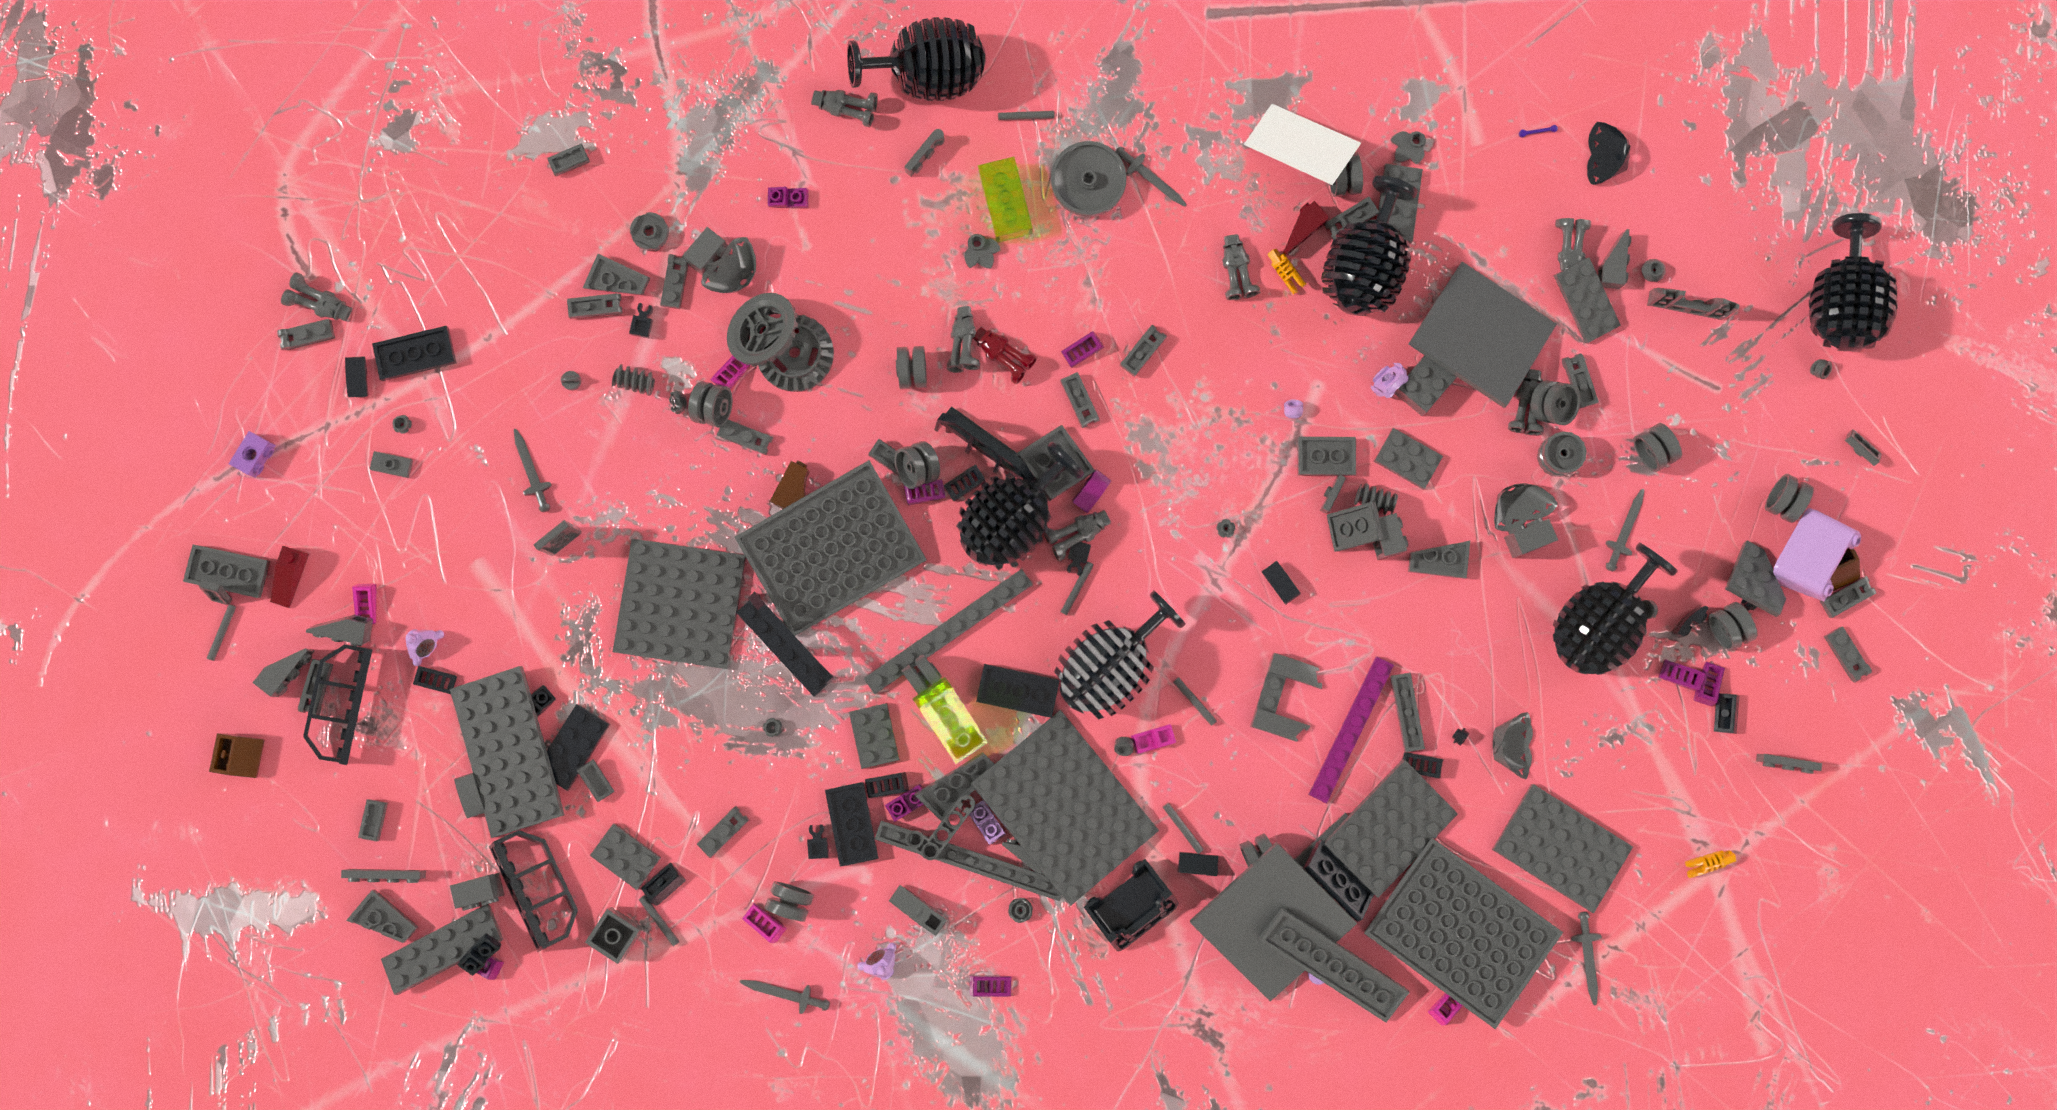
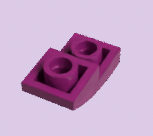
M786 186L768 188V207L808 208L809 190L807 188L788 189Z
M1096 469L1086 480L1084 487L1073 498V503L1088 513L1104 493L1111 480Z
M921 784L885 805L894 822L923 805L915 796V793L923 789Z

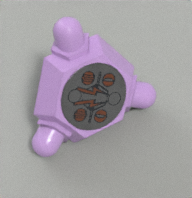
M413 629L406 635V646L409 656L413 660V665L420 666L422 659L429 657L434 651L438 640L444 637L442 630Z
M890 943L887 948H879L868 955L865 962L858 963V969L874 977L881 978V980L890 978L894 974L896 944Z

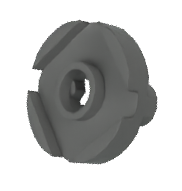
M648 212L637 216L630 226V234L634 243L639 248L646 251H658L668 240L669 227L660 215ZM651 227L654 228L653 235L646 236L645 230H649Z

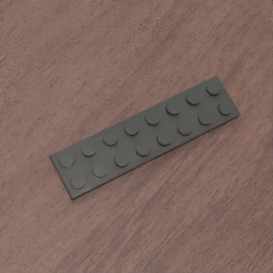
M1281 907L1259 937L1260 942L1384 1022L1390 1019L1410 993L1407 988L1283 907Z

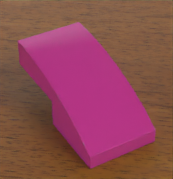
M1171 724L1131 735L1136 754L1176 743Z

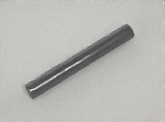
M1054 111L998 113V120L1054 118Z
M1087 561L1061 609V613L1065 615L1069 613L1094 566L1092 563Z
M228 605L207 659L215 660L236 606Z
M1178 677L1173 683L1211 726L1216 723L1217 720Z
M1169 802L1165 804L1163 809L1197 854L1204 850Z
M644 895L638 899L674 947L678 944L679 940L647 897Z

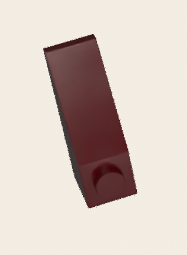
M1315 201L1311 204L1306 203L1301 207L1300 214L1282 254L1286 256L1290 254L1330 218Z
M282 546L275 566L270 602L290 608L309 553Z

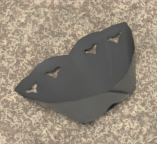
M741 237L731 241L721 259L715 261L708 271H704L701 280L702 286L710 291L719 293H736L750 284L756 272V256L748 238ZM743 279H747L745 284H740Z
M1528 483L1511 485L1504 488L1497 495L1494 515L1495 528L1508 532L1522 526L1527 520H1536L1549 515L1555 510L1558 503L1550 493L1541 487ZM1546 503L1552 504L1546 509Z
M1528 712L1521 713L1501 724L1493 732L1494 760L1525 780L1528 777L1532 761V754L1528 746L1532 740L1533 729ZM1525 730L1527 731L1525 733L1526 738H1524V736L1522 735V733L1525 732Z

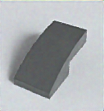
M474 773L455 778L457 793L466 818L484 813L485 810Z

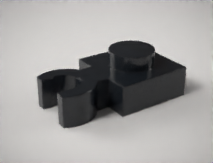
M639 303L637 307L639 316L633 315L629 334L649 339L653 320L648 317L653 313V307L649 305L648 310L644 312L642 311L643 304Z
M1079 542L1070 548L1068 559L1073 560V562L1068 566L1067 573H1070L1072 567H1076L1078 569L1077 575L1080 576L1082 572L1080 563L1086 564L1091 547L1090 544Z
M820 824V831L818 833L814 832L813 825L809 826V833L813 836V839H807L808 859L829 857L827 838H822L824 832L823 824Z

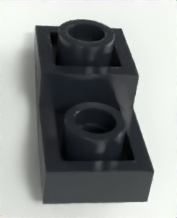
M345 357L347 396H368L366 357Z
M1275 561L1262 571L1285 605L1301 595L1278 561Z
M1701 606L1692 610L1682 618L1671 635L1676 638L1687 636L1692 629L1690 625H1698L1705 621L1708 615L1706 612L1709 607Z
M544 685L531 694L537 717L556 700Z
M485 933L465 953L457 965L473 976L500 949L501 943Z

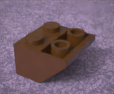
M1847 548L1830 578L1834 587L1833 591L1860 579V559L1854 548Z
M217 733L209 772L257 778L265 740L228 733Z

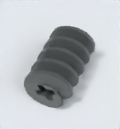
M620 364L614 372L612 386L617 384L618 388L624 387L625 390L632 388L633 392L639 390L640 394L647 392V395L650 396L654 389L655 379L652 372L645 376V370L638 374V368L631 372L630 366L623 370V364Z
M1365 483L1363 486L1362 484L1359 486L1354 505H1357L1359 501H1362V504L1376 502L1378 512L1382 508L1383 515H1386L1388 511L1392 514L1398 500V494L1394 493L1391 497V492L1386 491L1383 495L1382 488L1376 492V486H1372L1369 489V484Z

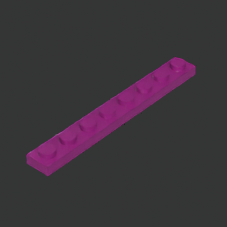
M1377 656L1374 658L1308 795L1327 804L1390 675L1393 664Z

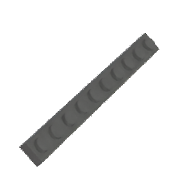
M1020 569L870 673L864 680L874 694L878 693L904 675L901 669L908 664L913 667L917 666L915 659L921 654L926 658L930 657L1033 584L1024 571Z
M881 820L875 840L917 853L906 843V836L912 830ZM918 834L910 836L912 844L917 845L920 843L921 838ZM948 843L935 859L1057 901L1061 899V895L1045 875ZM929 845L926 847L925 852L928 856L932 857L936 854V848Z

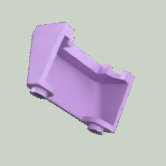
M1808 508L1779 556L1773 573L1781 586L1825 601L1827 596L1832 594L1834 588L1830 578L1847 548L1853 549L1860 544L1861 534L1859 531L1815 509Z

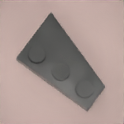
M597 254L583 288L643 295L650 277L601 254Z
M1470 541L1411 552L1408 572L1466 579Z
M375 889L371 890L346 920L402 943H405L418 928L415 923Z

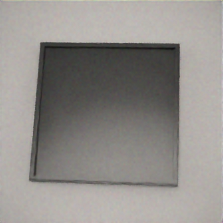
M1461 262L1408 345L1503 408H1506L1557 324L1464 262Z
M1278 842L1273 844L1190 920V923L1269 1001H1272L1305 971L1259 940L1260 935L1281 907L1335 942L1339 941L1357 924Z

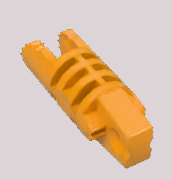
M1273 249L1268 253L1269 258L1273 262L1271 264L1292 294L1298 292L1291 280L1292 278L1301 287L1307 285L1285 254H1281L1277 249Z
M1721 850L1685 861L1686 867L1693 868L1687 871L1688 878H1693L1722 869L1726 865L1736 862V855L1730 850Z

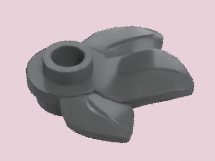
M1402 131L1391 138V142L1398 146L1395 152L1396 161L1404 162L1410 158L1415 164L1422 161L1425 155L1423 147L1426 144V138L1423 133L1415 131L1410 134ZM1413 139H1417L1419 144H1415Z
M974 234L968 240L969 248L964 255L965 262L969 268L978 263L984 268L991 269L994 263L993 254L1001 250L1000 246L993 239H985L980 234ZM979 241L981 245L976 247L974 242Z

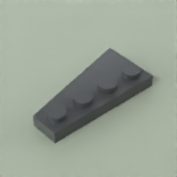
M982 752L915 793V796L942 822L961 796L970 795L975 790L971 783L991 768L994 763Z

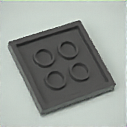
M1063 425L1016 454L1017 457L1026 463L1037 480L1056 462L1047 449L1050 442H1054L1061 447L1082 469L1084 475L1081 478H1075L1066 470H1063L1043 490L1049 502L1095 471Z

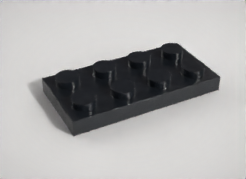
M448 326L372 343L381 381L456 363Z
M984 664L976 702L1052 718L1060 680Z
M579 704L575 705L547 750L555 782L567 791L570 790L579 775L577 769L587 763L611 725Z
M864 782L825 790L840 867L879 859Z
M1322 839L1317 841L1304 869L1357 922L1363 920L1374 894L1325 845Z

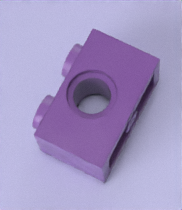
M248 431L230 460L229 465L256 478L263 471L266 460L273 455L276 445ZM256 451L257 455H256V457L252 460V459H251V455H252L253 452Z

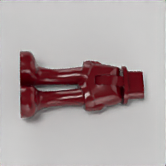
M980 327L975 337H973L978 342L977 345L986 353V357L992 361L996 359L1010 370L1011 381L1015 385L1024 377L1025 369L1029 370L1037 360V356L1034 354L1019 352L1008 344L1009 340L1006 337L993 333L991 330L987 331L983 327ZM1003 352H1006L1012 357H1014L1021 363L1023 367L1014 363L1006 355H1004Z

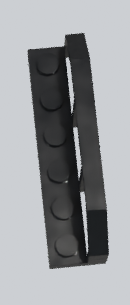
M952 406L947 413H942L937 419L934 429L936 432L942 426H945L968 443L965 451L967 454L974 447L996 463L993 470L995 474L1002 467L1017 479L1026 478L1036 482L1035 476L1026 463L1016 456L1017 453Z
M754 591L748 597L749 601L736 613L812 696L815 697L836 677L809 652L810 649L795 637L785 626L784 621L779 619L760 598L761 596Z
M344 644L319 662L303 737L320 760L338 762L342 765L348 764L373 649ZM344 649L360 651L357 663H361L359 671L355 670L353 682H357L356 686L320 680L325 661ZM319 684L353 689L349 697V701H352V707L347 709L345 719L313 714ZM312 718L348 724L347 729H342L340 740H344L343 748L338 747L336 757L322 755L308 736Z
M518 830L492 842L488 847L537 952L569 937L578 909L546 840ZM518 836L541 844L548 860L515 875V866L512 861H508L506 856L508 852L503 842ZM550 864L563 892L532 906L529 897H525L522 891L524 889L523 883L518 878ZM565 896L572 911L564 934L549 942L546 933L542 932L539 927L541 923L538 916L534 915L532 911Z

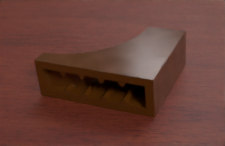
M798 460L796 463L790 462L770 499L771 504L784 509L806 496V481L810 473L806 469V464Z

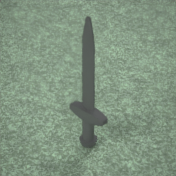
M1124 147L1116 149L1115 152L1130 164L1126 172L1127 176L1137 171L1171 200L1186 206V203L1177 192L1141 164L1145 158L1144 153L1134 159L1124 150Z
M514 429L515 445L531 484V487L523 491V494L525 496L536 495L540 505L539 510L547 512L550 509V504H547L543 491L549 489L552 484L550 482L540 483L526 443L518 430Z
M1641 489L1633 500L1617 541H1606L1605 543L1613 550L1609 563H1606L1608 571L1613 572L1617 569L1616 564L1621 554L1632 555V551L1625 544L1641 508L1644 489Z
M1580 912L1578 919H1580L1582 933L1572 936L1571 940L1582 942L1588 992L1593 1005H1596L1598 985L1592 941L1599 940L1602 936L1598 933H1590L1588 923L1590 916L1587 912Z
M740 980L741 984L754 991L799 1003L800 1014L804 1013L807 1005L822 1008V1011L828 1010L830 1002L827 999L820 1000L810 997V985L805 987L803 993H798L759 981Z

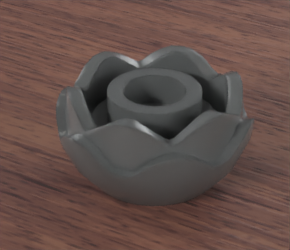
M1649 259L1642 266L1641 272L1647 281L1658 282L1664 277L1666 268L1660 260Z
M677 390L670 392L669 402L672 404L671 411L676 414L682 413L687 407L685 394Z
M1017 898L1010 903L1008 913L1015 922L1022 923L1031 918L1033 907L1027 899Z

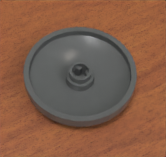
M1094 141L1078 142L1067 147L1055 160L1051 172V187L1057 201L1069 212L1084 217L1098 216L1110 211L1122 198L1126 186V170L1119 155L1110 147Z

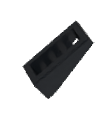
M975 464L943 486L954 502L984 484L986 480ZM973 472H974V474L976 475V477H977V479H978V481H976V482L974 481L973 477L971 476V473H973ZM966 476L968 477L972 485L968 486L967 482L964 479ZM958 481H961L965 489L963 491L957 483ZM953 484L959 492L957 495L951 488Z
M418 666L413 685L451 694L450 689L454 688L457 676ZM425 671L427 672L424 683H421L422 675ZM431 673L435 674L432 685H428ZM439 675L443 676L440 687H436ZM448 677L450 678V682L448 688L444 689V684L446 678Z
M1404 752L1403 759L1408 763L1409 757L1413 758L1412 767L1416 769L1417 759H1421L1420 768L1416 770L1420 775L1441 778L1444 759ZM1425 760L1429 761L1427 772L1423 771ZM1433 761L1437 762L1435 773H1431Z
M906 772L865 779L868 798L909 791ZM889 779H892L893 790L890 788ZM881 780H884L885 791L882 789ZM875 781L878 793H875L873 782Z

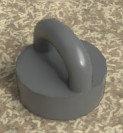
M1818 359L1811 365L1810 373L1817 378L1825 379L1831 373L1832 363L1825 359Z
M574 371L565 372L560 379L562 385L571 391L578 389L581 385V377Z
M1643 600L1647 619L1655 618L1658 612L1656 603L1652 600Z
M1119 737L1115 740L1114 751L1118 755L1128 756L1133 753L1134 741L1131 738Z

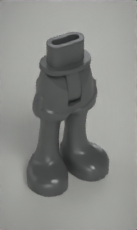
M815 90L811 105L819 106L820 110L823 109L836 117L847 115L862 121L865 127H871L874 120L873 112H876L878 94L872 92L868 95L867 99H860L846 95V92L843 90H822V92ZM846 105L857 106L867 110L859 111L846 107Z
M1562 218L1555 221V226L1563 231L1562 251L1558 253L1561 271L1585 259L1586 255L1582 252L1583 239L1586 230L1591 228L1590 220L1577 219L1574 223V218ZM1574 226L1576 230L1574 249H1571L1572 231Z
M1239 235L1225 236V245H1223L1224 258L1222 262L1224 268L1228 270L1230 289L1225 293L1226 299L1239 300L1242 298L1236 269H1239L1244 298L1260 294V287L1252 285L1247 266L1250 263V258L1243 247V242L1239 240Z
M296 272L292 275L289 282L290 287L318 301L309 300L287 289L282 294L281 304L285 306L299 304L314 310V313L320 317H329L335 320L341 319L343 321L348 320L352 308L347 306L344 301L335 297L334 293L330 291L321 292L306 284L302 274Z
M970 306L957 308V315L954 316L955 320L951 332L953 348L951 357L947 362V370L949 372L961 373L964 371V368L968 370L980 369L979 360L973 358L971 354L972 338L975 337L976 330ZM962 343V352L960 357V348Z
M1529 369L1516 394V399L1519 400L1516 418L1514 421L1509 422L1508 430L1515 433H1523L1525 430L1526 435L1544 434V427L1537 424V419L1531 411L1532 394L1535 388L1543 382L1541 371ZM1527 404H1530L1528 422L1525 428V412Z
M1105 510L1099 513L1093 512V514L1085 516L1080 515L1074 519V523L1058 530L1049 528L1048 536H1044L1050 545L1075 531L1078 532L1069 539L1052 546L1053 553L1059 562L1065 559V553L1070 547L1084 540L1086 542L1093 540L1101 530L1105 529V526L1111 524Z

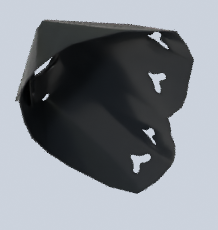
M1596 122L1591 129L1588 140L1592 155L1587 164V176L1592 185L1603 183L1626 171L1629 165L1631 147L1629 140L1616 127L1605 122ZM1598 127H1600V130L1602 132L1596 134V132L1598 131ZM1594 162H1596L1598 166L1595 169H1593V167L1595 166Z

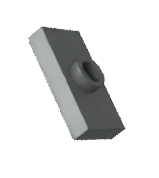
M582 143L547 158L555 176L590 162Z
M1852 429L1847 434L1845 441L1854 448L1857 455L1863 456L1873 466L1878 464L1882 453Z
M878 439L868 456L898 475L894 464V456L897 450Z
M374 451L369 470L409 478L413 460Z
M1338 475L1332 487L1328 486L1324 493L1326 499L1320 509L1321 512L1326 514L1330 511L1346 477Z
M201 580L199 588L211 601L225 605L231 603L232 598L224 590L223 586Z
M594 759L577 769L580 777L597 802L615 792Z
M372 799L366 800L358 838L376 842L380 840L388 805L387 802Z

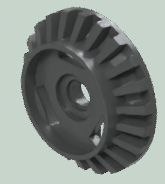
M763 293L746 301L736 311L728 327L727 345L731 354L747 366L749 364L751 366H757L758 364L763 366L767 364V361L773 362L776 360L777 357L781 356L789 348L792 339L796 335L794 330L798 328V323L796 322L798 315L795 312V307L788 299L777 293ZM781 314V317L774 318L768 315ZM766 326L765 332L759 334L760 329Z
M798 315L796 319L798 328L796 329H799V333L792 339L789 348L781 356L777 357L788 370L785 373L781 372L771 361H767V364L763 366L758 364L763 376L772 385L785 391L800 392L815 387L827 376L833 364L834 348L828 332L815 319L805 315ZM792 348L800 350L798 357L793 358L790 356L789 352ZM816 348L818 353L812 366H809L808 362L812 349Z

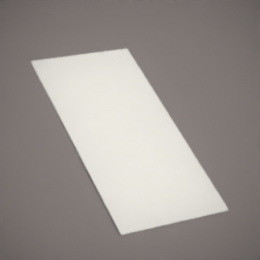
M1271 104L1244 143L1247 147L1331 185L1334 184L1361 144L1354 139L1274 104Z

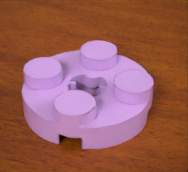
M1393 363L1395 366L1391 368L1386 366L1375 375L1372 380L1374 385H1371V389L1377 396L1390 398L1401 385L1408 381L1407 371L1400 363Z

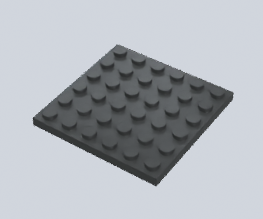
M631 539L612 652L728 669L746 556Z

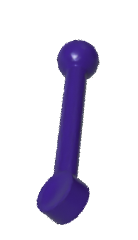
M1552 125L1549 128L1530 131L1522 129L1519 132V136L1524 138L1529 134L1547 131L1556 132L1558 127Z

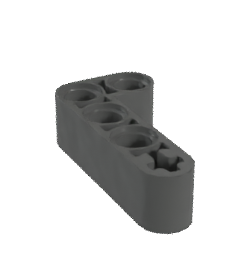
M970 795L961 796L930 838L919 830L909 832L906 836L907 845L927 860L936 859L974 809V798ZM962 799H970V805L972 806L971 808L966 807L964 809L965 816L955 810L956 807L960 809L963 806ZM951 814H957L960 817L959 824L952 825L949 822ZM939 830L947 831L948 838L945 841L938 839L937 833ZM912 834L920 836L919 844L914 845L910 842ZM929 845L936 848V854L932 857L928 856L925 852L926 847Z

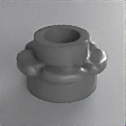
M406 415L397 416L392 422L393 429L401 434L407 433L408 429L412 426V422Z
M1223 519L1216 527L1219 536L1223 538L1233 536L1235 524L1231 523L1229 519Z
M769 718L764 723L763 730L769 737L778 736L782 731V723L779 720H775V718Z

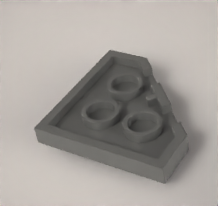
M1748 540L1745 541L1725 590L1777 617L1781 614L1786 597L1778 579H1776L1773 573V568L1765 550Z

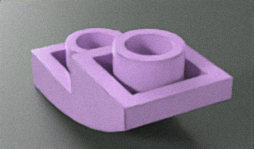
M984 800L976 804L969 815L988 844L991 845L1006 834Z

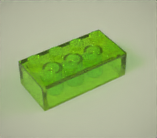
M1015 157L978 165V173L996 242L999 243L1033 234V227Z
M945 677L912 698L955 764L988 743Z

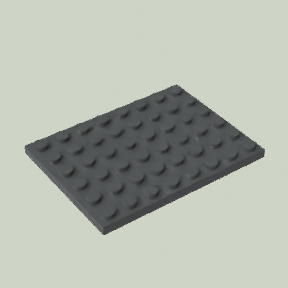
M870 460L734 537L787 628L795 636L927 560Z
M1061 710L971 783L972 787L1069 906H1072L1159 831Z
M1431 838L1368 925L1364 934L1492 1028L1496 1029L1563 932Z

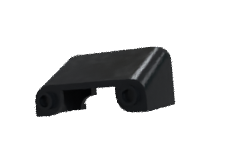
M1146 859L1135 863L1132 870L1133 876L1104 899L1092 897L1087 901V905L1084 906V909L1118 952L1135 942L1172 913L1179 905L1177 899Z

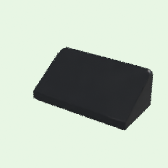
M1719 693L1715 709L1714 732L1737 734L1739 695Z
M1179 852L1177 872L1217 876L1218 856Z
M670 862L641 889L648 900L657 906L682 885L686 879Z

